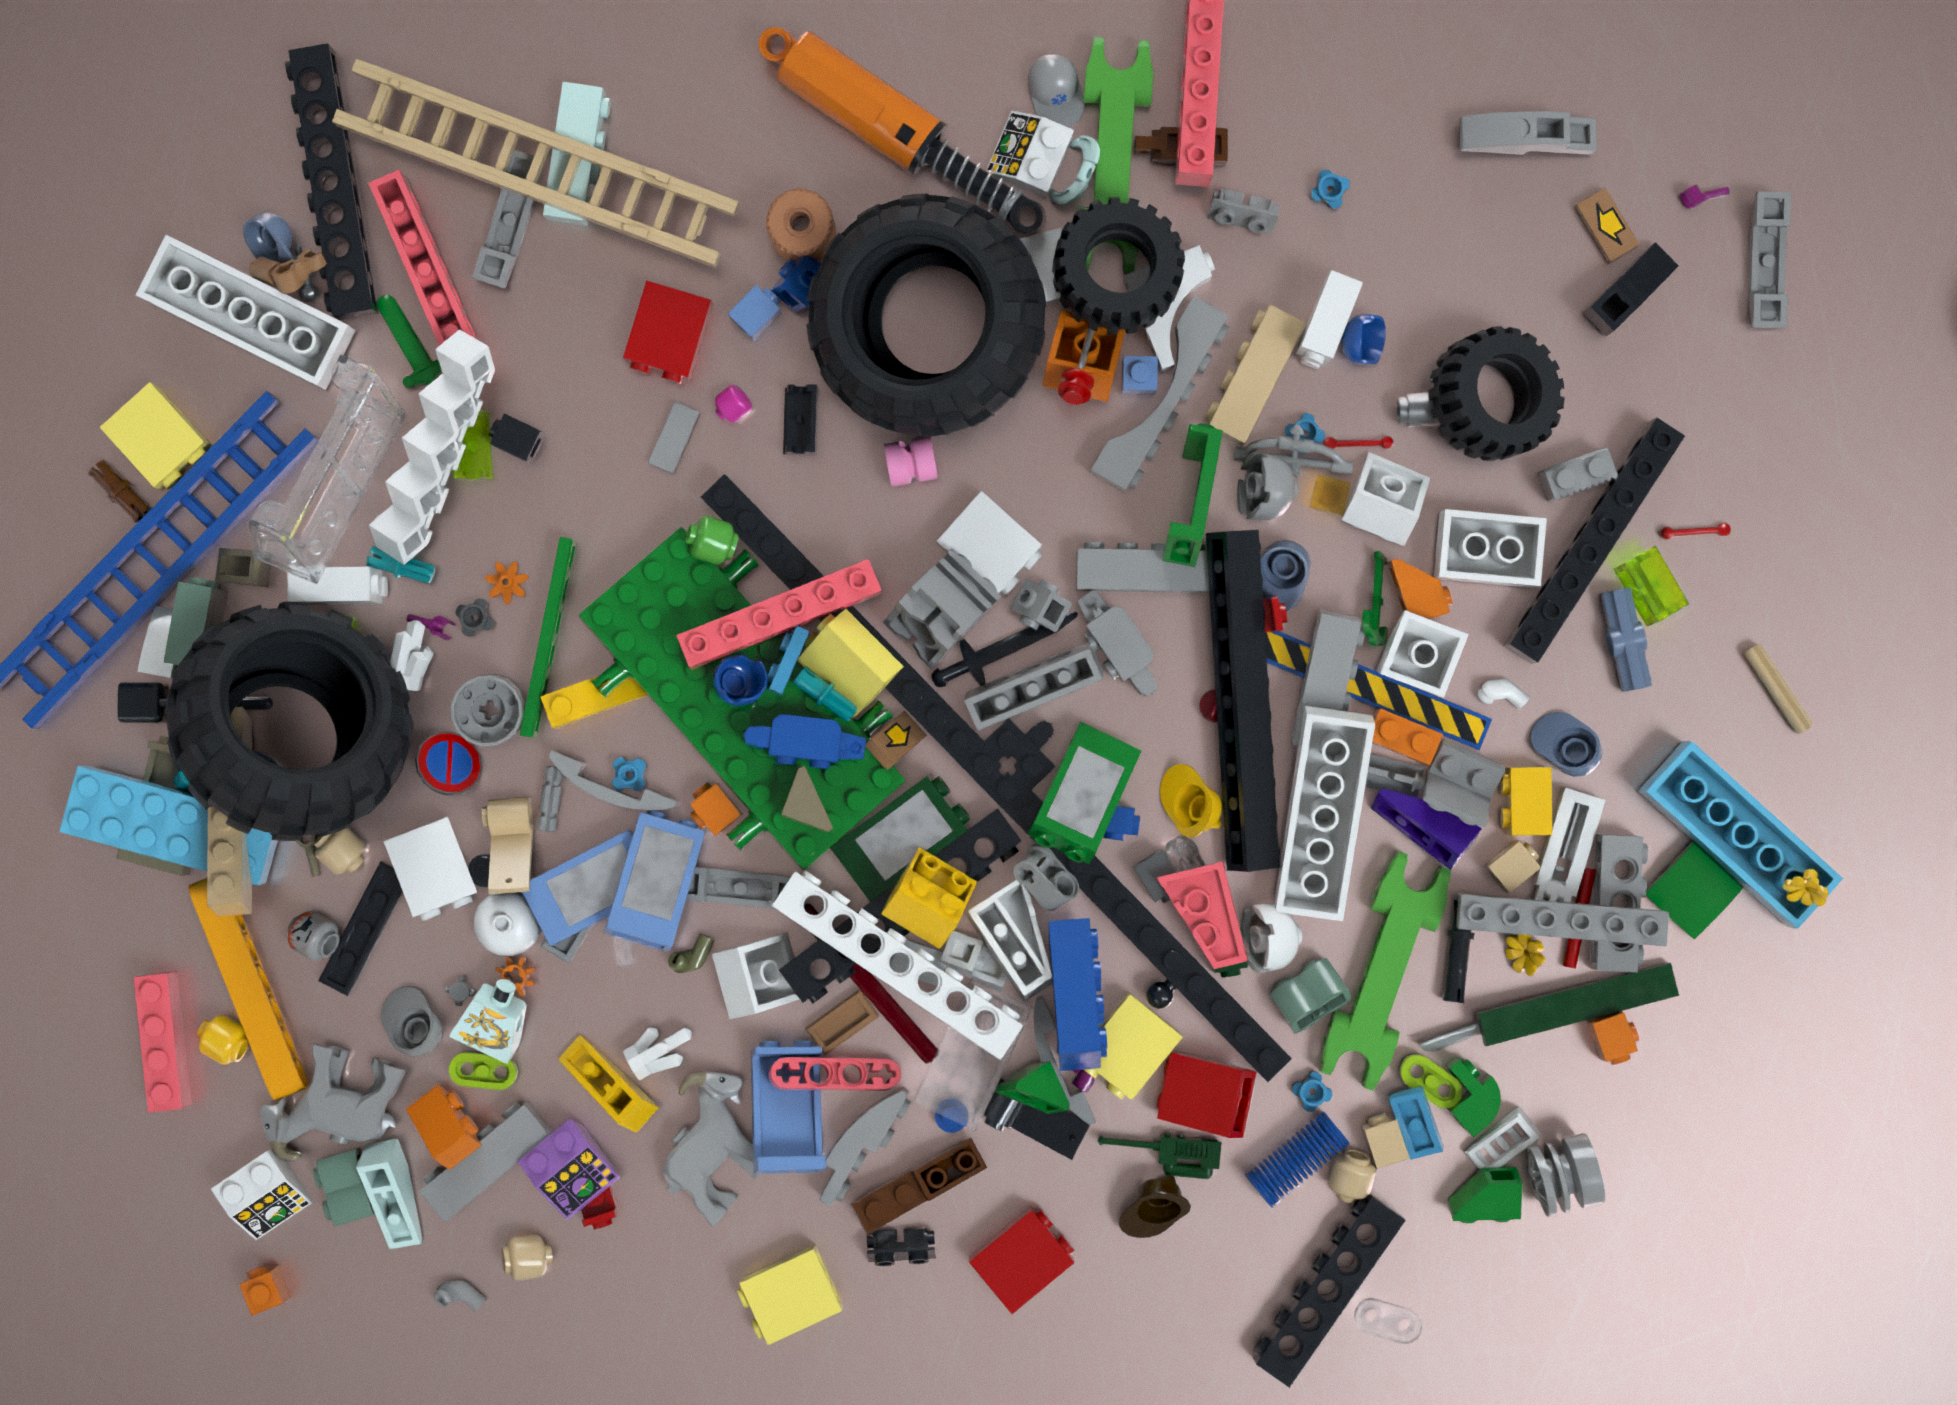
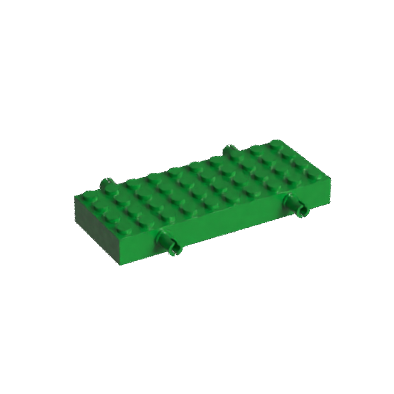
M681 526L579 614L580 620L614 657V663L591 682L599 689L604 683L609 681L599 690L606 698L608 694L627 678L633 679L749 810L747 812L749 815L726 834L733 841L741 833H744L734 845L741 851L762 830L764 832L767 831L796 865L804 871L906 780L894 766L886 770L866 747L863 759L838 760L837 764L830 763L829 769H818L809 767V761L796 760L795 766L775 764V757H768L769 750L748 747V744H745L743 734H745L747 728H750V726L754 727V725L755 727H772V721L780 714L835 720L841 727V732L866 738L867 743L871 739L870 735L893 716L887 709L879 717H875L885 707L879 700L858 720L850 719L849 721H844L823 704L817 706L816 700L793 685L796 677L804 669L798 661L782 696L769 692L771 683L767 682L766 690L754 703L738 707L722 701L712 684L714 670L720 662L727 657L744 654L752 660H760L764 664L767 674H769L773 662L780 665L785 652L779 650L783 640L776 636L693 670L689 668L676 635L751 606L737 590L738 586L736 584L755 567H758L759 564L752 557L746 564L741 566L751 555L746 549L724 568H718L715 564L695 559L690 554V544L685 543L687 532ZM805 766L833 830L825 833L781 816L798 768Z

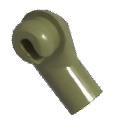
M700 933L693 949L674 952L669 956V967L676 973H687L700 969L704 965L715 940Z

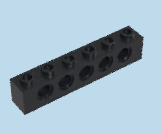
M1369 1194L1366 1198L1357 1199L1349 1211L1352 1216L1345 1226L1340 1224L1330 1238L1333 1244L1326 1254L1324 1252L1319 1253L1311 1265V1269L1314 1270L1307 1281L1302 1279L1297 1284L1291 1295L1294 1300L1288 1309L1284 1307L1280 1309L1272 1322L1275 1326L1268 1337L1263 1335L1253 1349V1352L1256 1354L1253 1357L1256 1365L1289 1388L1406 1221L1402 1215L1372 1194ZM1363 1224L1373 1226V1234L1367 1240L1357 1238V1230ZM1343 1252H1351L1354 1254L1352 1265L1346 1268L1339 1267L1337 1265L1339 1255ZM1324 1280L1335 1282L1334 1291L1329 1295L1318 1293V1286ZM1304 1308H1313L1316 1311L1315 1318L1309 1323H1302L1298 1320L1299 1313ZM1290 1335L1296 1338V1345L1293 1349L1284 1351L1279 1348V1342L1284 1336Z

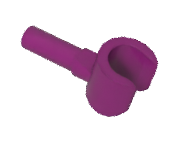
M1696 184L1681 193L1680 197L1685 206L1691 209L1712 198L1729 195L1730 190L1727 186L1701 193Z
M413 614L407 615V622L418 620L429 629L431 634L444 640L451 639L450 636L443 634V628L447 624L455 626L453 621L442 616L426 619Z
M1084 1069L1072 1070L1077 1074L1072 1084L1078 1089L1083 1090V1092H1088L1094 1084L1095 1078Z

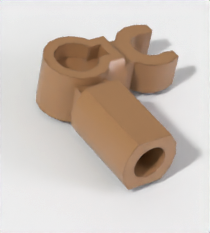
M307 249L298 256L297 260L291 259L285 263L260 256L250 263L249 271L252 278L278 287L282 294H288L302 287L303 282L308 280L310 273L320 270L327 263L322 252L314 255L312 249Z

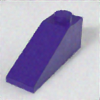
M1383 788L1378 792L1371 806L1373 811L1450 870L1470 849L1482 830L1478 825L1464 823L1458 816L1447 811L1441 812L1431 808L1423 799Z

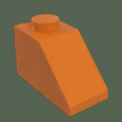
M1398 558L1387 562L1402 612L1406 610L1427 619L1450 613L1449 606L1453 605L1452 597L1448 587H1442L1439 579Z

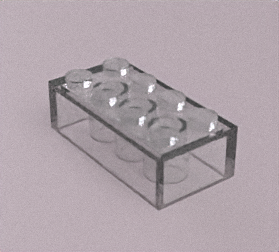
M971 978L966 986L967 988L972 990L976 985L992 996L989 1003L998 1009L1006 1005L1020 1015L1018 1022L1023 1027L1002 1059L999 1060L948 1026L912 1102L976 1131L1032 1012L1033 1006ZM962 995L955 1012L961 1011L965 1007L966 999L964 995ZM980 1011L975 1017V1024L978 1029L987 1031L992 1028L994 1017L989 1011Z

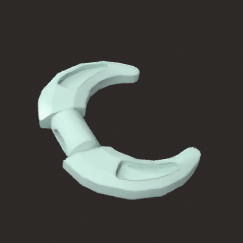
M1088 135L1080 136L1070 143L1072 149L1081 148L1083 151V163L1076 177L1077 181H1074L1062 192H1057L1054 189H1051L1049 192L1051 200L1060 206H1068L1083 195L1096 167L1095 164H1098L1100 156L1098 142Z

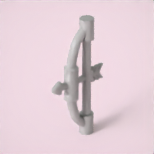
M1296 424L1290 430L1293 437L1280 436L1279 438L1260 439L1251 442L1245 447L1236 446L1234 459L1245 461L1249 454L1257 452L1256 449L1278 447L1283 450H1292L1291 456L1267 454L1280 457L1286 461L1298 479L1301 466L1332 469L1331 472L1352 475L1353 461L1345 460L1335 450L1315 443L1313 440L1300 438L1304 431L1299 424ZM1298 451L1307 453L1314 451L1332 458L1333 461L1298 457Z

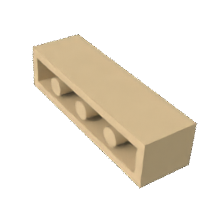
M1272 305L1268 307L1266 312L1259 310L1251 325V329L1256 331L1251 342L1244 340L1235 357L1241 361L1235 372L1228 371L1220 387L1225 390L1221 401L1213 400L1205 416L1206 419L1210 420L1209 424L1214 426L1215 429L1223 430L1222 437L1240 446L1246 443L1306 324L1305 322Z

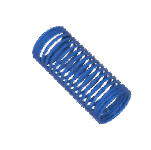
M1324 1111L1315 1116L1318 1125L1313 1120H1310L1312 1127L1308 1124L1305 1125L1309 1133L1304 1128H1301L1303 1135L1300 1132H1296L1299 1140L1295 1136H1291L1294 1143L1287 1139L1290 1148L1285 1143H1282L1287 1154L1280 1147H1277V1150L1281 1156L1276 1151H1273V1155L1278 1162L1272 1155H1268L1272 1164L1267 1159H1263L1269 1170L1263 1163L1259 1162L1263 1172L1257 1166H1254L1255 1171L1251 1169V1171L1245 1173L1247 1179L1271 1208H1274L1276 1203H1280L1278 1195L1282 1199H1285L1283 1192L1289 1195L1290 1192L1287 1187L1294 1191L1290 1181L1294 1186L1299 1187L1296 1179L1300 1183L1304 1182L1300 1174L1307 1180L1308 1176L1305 1171L1310 1176H1313L1309 1166L1315 1172L1318 1171L1315 1164L1322 1168L1318 1158L1324 1164H1327L1324 1156L1328 1160H1332L1327 1150L1336 1157V1153L1330 1144L1339 1153H1341V1149L1347 1148V1145L1350 1146L1349 1141Z

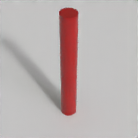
M1584 869L1575 903L1589 904L1596 873L1595 869ZM1568 938L1563 966L1576 969L1582 939Z

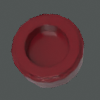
M1215 689L1204 693L1199 702L1202 716L1214 723L1217 722Z

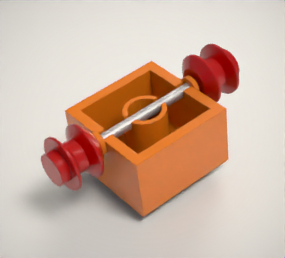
M1061 310L1042 386L1057 390L1059 396L1065 402L1072 405L1086 403L1090 398L1108 402L1125 329H1119L1117 335L1107 334V328L1099 326L1096 332L1088 328V321L1082 319L1081 322H1077L1071 317L1072 312Z

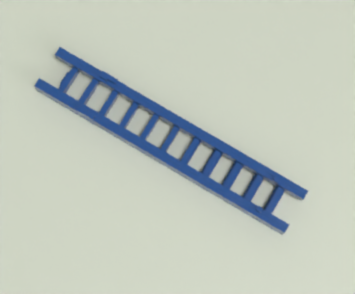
M266 391L85 578L32 629L33 631L0 664V689L18 671L23 676L22 680L35 693L43 696L22 719L31 729H39L154 611V608L159 606L176 589L178 582H182L317 444L319 439L305 428L287 446L262 422L266 415L279 403L272 393ZM251 431L277 455L265 470L238 445ZM228 455L254 480L241 494L215 470ZM204 479L231 504L218 518L192 494L194 489ZM180 504H183L207 528L194 543L167 519ZM158 527L184 551L169 568L143 544ZM134 551L161 575L146 592L120 568ZM111 575L137 599L123 616L96 592ZM87 599L114 623L99 640L73 616ZM64 623L91 648L76 664L49 640ZM40 648L48 653L67 672L53 688L26 664Z

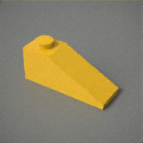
M594 677L541 696V700L552 729H559L647 695L633 679L627 678L605 698L599 690L609 681L597 689L591 682L597 678Z
M581 1034L558 1058L561 1064L617 1124L637 1133L659 1109L636 1083Z

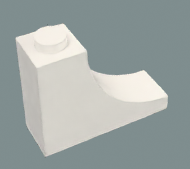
M1200 245L1184 251L1183 279L1169 310L1163 317L1158 316L1155 324L1145 328L1143 325L1141 326L1153 356H1158L1157 366L1160 373L1172 369L1175 365L1170 347V331L1172 320L1178 307L1195 289L1210 282L1212 278L1211 272L1215 270L1209 253H1202ZM1150 265L1124 275L1123 282L1127 292L1134 291L1146 283L1150 274Z

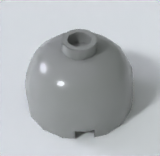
M1253 452L1247 456L1241 468L1247 470L1245 482L1238 479L1237 485L1239 511L1241 514L1248 515L1247 519L1260 521L1271 520L1284 514L1291 505L1292 500H1295L1298 495V483L1290 466L1282 458L1267 453Z

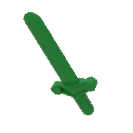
M388 294L380 296L377 301V307L414 371L409 376L403 378L404 387L412 389L416 386L431 384L442 374L439 360L437 359L432 362L396 300Z

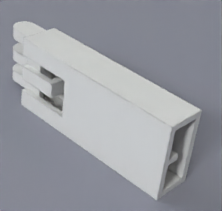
M1561 787L1552 816V835L1546 836L1538 862L1541 868L1535 872L1532 884L1537 885L1534 900L1547 898V901L1570 902L1572 896H1577L1606 800ZM1558 857L1572 861L1566 882L1560 881L1565 868L1556 866Z

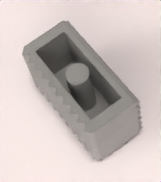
M1607 447L1546 468L1537 473L1546 500L1550 503L1609 483L1618 476Z

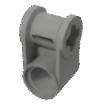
M1038 843L1033 844L1027 852V857L1024 860L1018 861L1013 867V873L1017 881L1031 893L1038 904L1045 910H1055L1074 899L1079 893V884L1075 876L1064 867L1050 848L1043 847Z

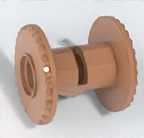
M791 189L780 194L768 209L766 216L767 232L774 249L785 260L790 258L796 260L801 256H807L819 261L825 257L826 254L823 252L836 236V226L831 208L822 196L808 189ZM800 222L809 224L808 228L802 232L793 230L795 225Z

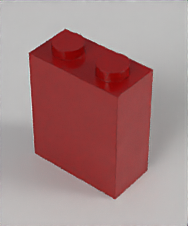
M646 280L623 355V359L630 363L629 368L644 374H649L650 369L662 372V379L681 384L682 379L691 381L714 306L712 300Z
M1171 1052L1164 1066L1165 1081L1163 1091L1157 1099V1119L1227 1138H1243L1257 1071L1187 1053Z
M1032 1206L1028 1207L969 1256L971 1266L1011 1314H1014L1075 1263L1074 1257L1071 1255L1075 1249L1064 1235L1057 1238L1050 1229L1054 1225L1051 1219L1042 1209L1036 1212Z

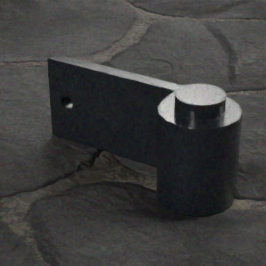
M1000 1077L996 1086L1005 1081L1006 1078ZM995 1086L982 1111V1114L987 1117L984 1121L987 1125L999 1131H1003L1004 1127L1013 1128L1073 1160L1090 1127L1088 1123L1068 1111L1047 1114L996 1093Z

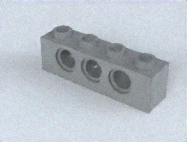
M1088 641L969 690L966 693L964 702L978 731L1103 680L1104 670L1091 641Z
M1596 834L1594 905L1613 906L1614 898L1619 894H1623L1627 898V907L1640 908L1641 897H1645L1647 889L1646 878L1642 877V864L1647 863L1648 846L1643 843V837ZM1620 860L1626 861L1629 866L1627 876L1619 879L1614 873V867ZM1592 940L1591 969L1596 971L1638 973V965H1642L1644 959L1643 945L1623 943L1620 946H1615L1613 942Z

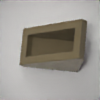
M219 548L215 581L268 587L272 554L257 550Z
M805 766L798 768L781 816L827 833L833 830L832 824Z

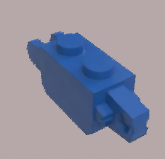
M780 714L772 721V727H755L754 725V727L750 726V728H747L745 734H743L745 744H748V747L769 750L768 757H775V764L795 766L796 760L809 761V767L818 769H829L830 763L837 764L838 760L863 759L866 738L841 732V727L835 720Z

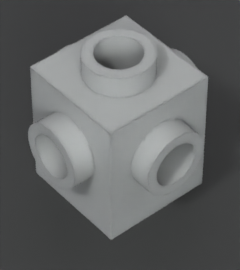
M1025 579L1010 609L1022 615L1019 621L1028 627L1037 630L1040 625L1057 633L1072 603L1057 594L1059 588L1042 579L1039 584Z

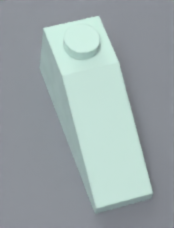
M398 1138L366 1144L356 1169L389 1249L421 1244L422 1234L409 1166Z

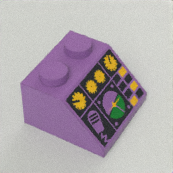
M571 1118L517 1161L536 1189L567 1220L621 1178L586 1127Z

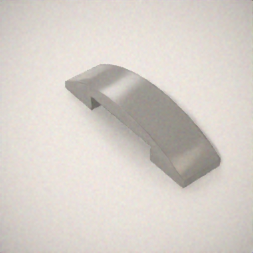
M514 150L506 172L526 179L534 156ZM540 173V176H539V178H538L537 184H539V182H540L541 173ZM501 188L485 245L481 246L472 275L473 279L505 289L521 249L533 210L534 200Z
M1756 192L1749 247V309L1751 328H1787L1788 294H1785L1787 227L1790 226L1791 192Z
M551 750L549 754L551 761L566 778L583 791L605 802L636 810L676 808L680 802L649 788L644 790L640 800L582 776L586 766L585 762L556 750Z
M695 867L686 900L777 910L772 905L792 876Z
M1043 996L1036 997L1034 1033L1041 1062H1051L1070 1103V1110L1080 1119L1092 1125L1096 1123V1120L1083 1090L1078 1089L1071 1093L1068 1091L1044 1035L1056 1029V1026Z

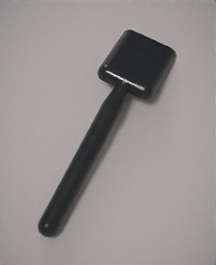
M121 682L118 685L119 722H161L163 719V708H165L167 697L163 698V685L159 682ZM246 696L236 707H243L244 710H269L273 706V701L270 697Z

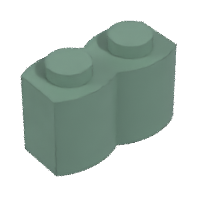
M1327 958L1320 961H1311L1303 968L1299 976L1279 981L1270 993L1274 1004L1294 1034L1309 1028L1323 1016L1341 1008L1352 998L1349 989Z
M360 1147L317 1160V1168L313 1169L317 1187H323L326 1200L322 1202L325 1217L328 1221L332 1220L334 1226L375 1214L356 1169L362 1155Z

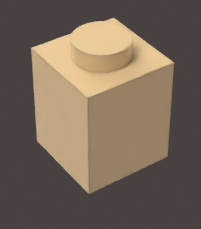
M1515 840L1483 865L1501 889L1507 893H1511L1541 868L1536 862L1539 855L1528 842L1522 845L1520 841Z
M1386 1113L1368 1118V1124L1361 1126L1371 1160L1377 1169L1409 1159L1398 1121L1393 1116L1387 1117Z

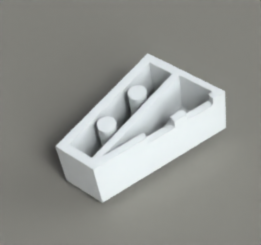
M1015 880L968 911L969 921L1023 1002H1026L1052 985L1053 977L1029 891L1021 883Z

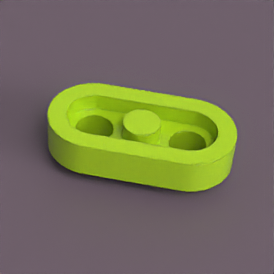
M465 1051L456 1055L451 1060L449 1075L460 1086L504 1090L516 1081L518 1068L513 1059H510L509 1063L506 1064L485 1053ZM464 1062H469L473 1065L472 1074L463 1072L462 1065ZM497 1066L506 1068L507 1075L505 1078H500L496 1075Z
M1420 1054L1409 1055L1401 1062L1399 1068L1400 1077L1410 1088L1423 1086L1427 1100L1440 1108H1451L1459 1103L1463 1090L1460 1082L1454 1076ZM1414 1065H1420L1422 1068L1421 1074L1417 1077H1413L1410 1073ZM1442 1084L1449 1086V1093L1446 1096L1438 1094V1088Z

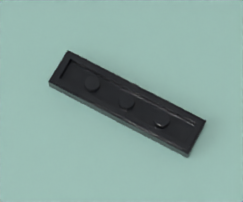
M380 861L339 939L336 950L331 955L318 980L346 996H350L403 895L395 870L390 864Z

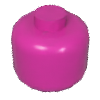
M736 385L728 386L715 397V405L717 407L715 412L722 420L726 419L731 423H736L752 410V403L749 397Z

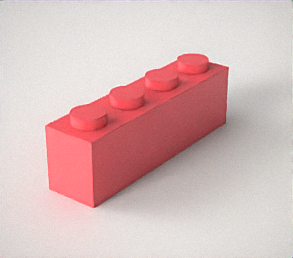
M170 971L133 977L148 1113L183 1109L192 1105L178 972Z

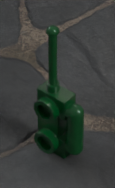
M1164 1133V1135H1160V1141L1153 1140V1142L1106 1138L1103 1136L1098 1138V1144L1101 1146L1102 1144L1150 1148L1153 1151H1159L1158 1164H1163V1172L1166 1175L1172 1174L1176 1177L1210 1179L1213 1175V1169H1219L1222 1142L1218 1141V1139L1186 1138L1184 1134H1178V1137L1171 1136V1133ZM1177 1160L1200 1161V1165L1177 1163Z

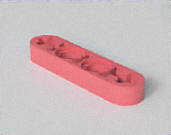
M785 1057L778 1059L771 1065L768 1077L771 1084L780 1090L886 1091L898 1084L901 1071L897 1063L890 1059ZM799 1064L804 1065L802 1070L804 1084L799 1083L800 1076H791L787 1079L786 1083L783 1082L781 1076H776V1071H779L782 1065H786L787 1071L798 1072L800 1070ZM813 1065H821L825 1068L827 1072L825 1082L815 1083L810 1079L809 1070ZM852 1065L858 1068L860 1079L857 1083L850 1084L844 1080L842 1072L845 1066ZM866 1065H870L869 1073H877L885 1066L887 1072L892 1073L893 1077L888 1079L886 1084L883 1083L881 1077H871L869 1079L870 1084H866L868 1076Z

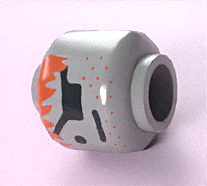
M306 911L293 918L288 926V943L293 950L310 960H321L322 958L329 957L336 950L339 944L338 928L334 922L319 913Z

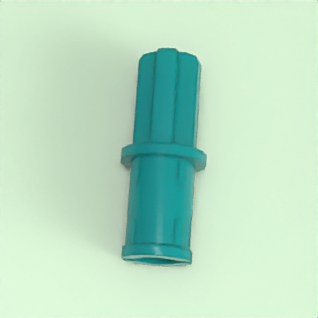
M372 546L369 551L370 554H373V557L367 556V567L393 573L395 578L403 576L429 584L435 575V566L432 564L411 559L403 565L376 546Z
M806 666L793 682V685L816 700L817 706L823 704L844 721H849L857 711L855 704L833 689L835 684H828Z

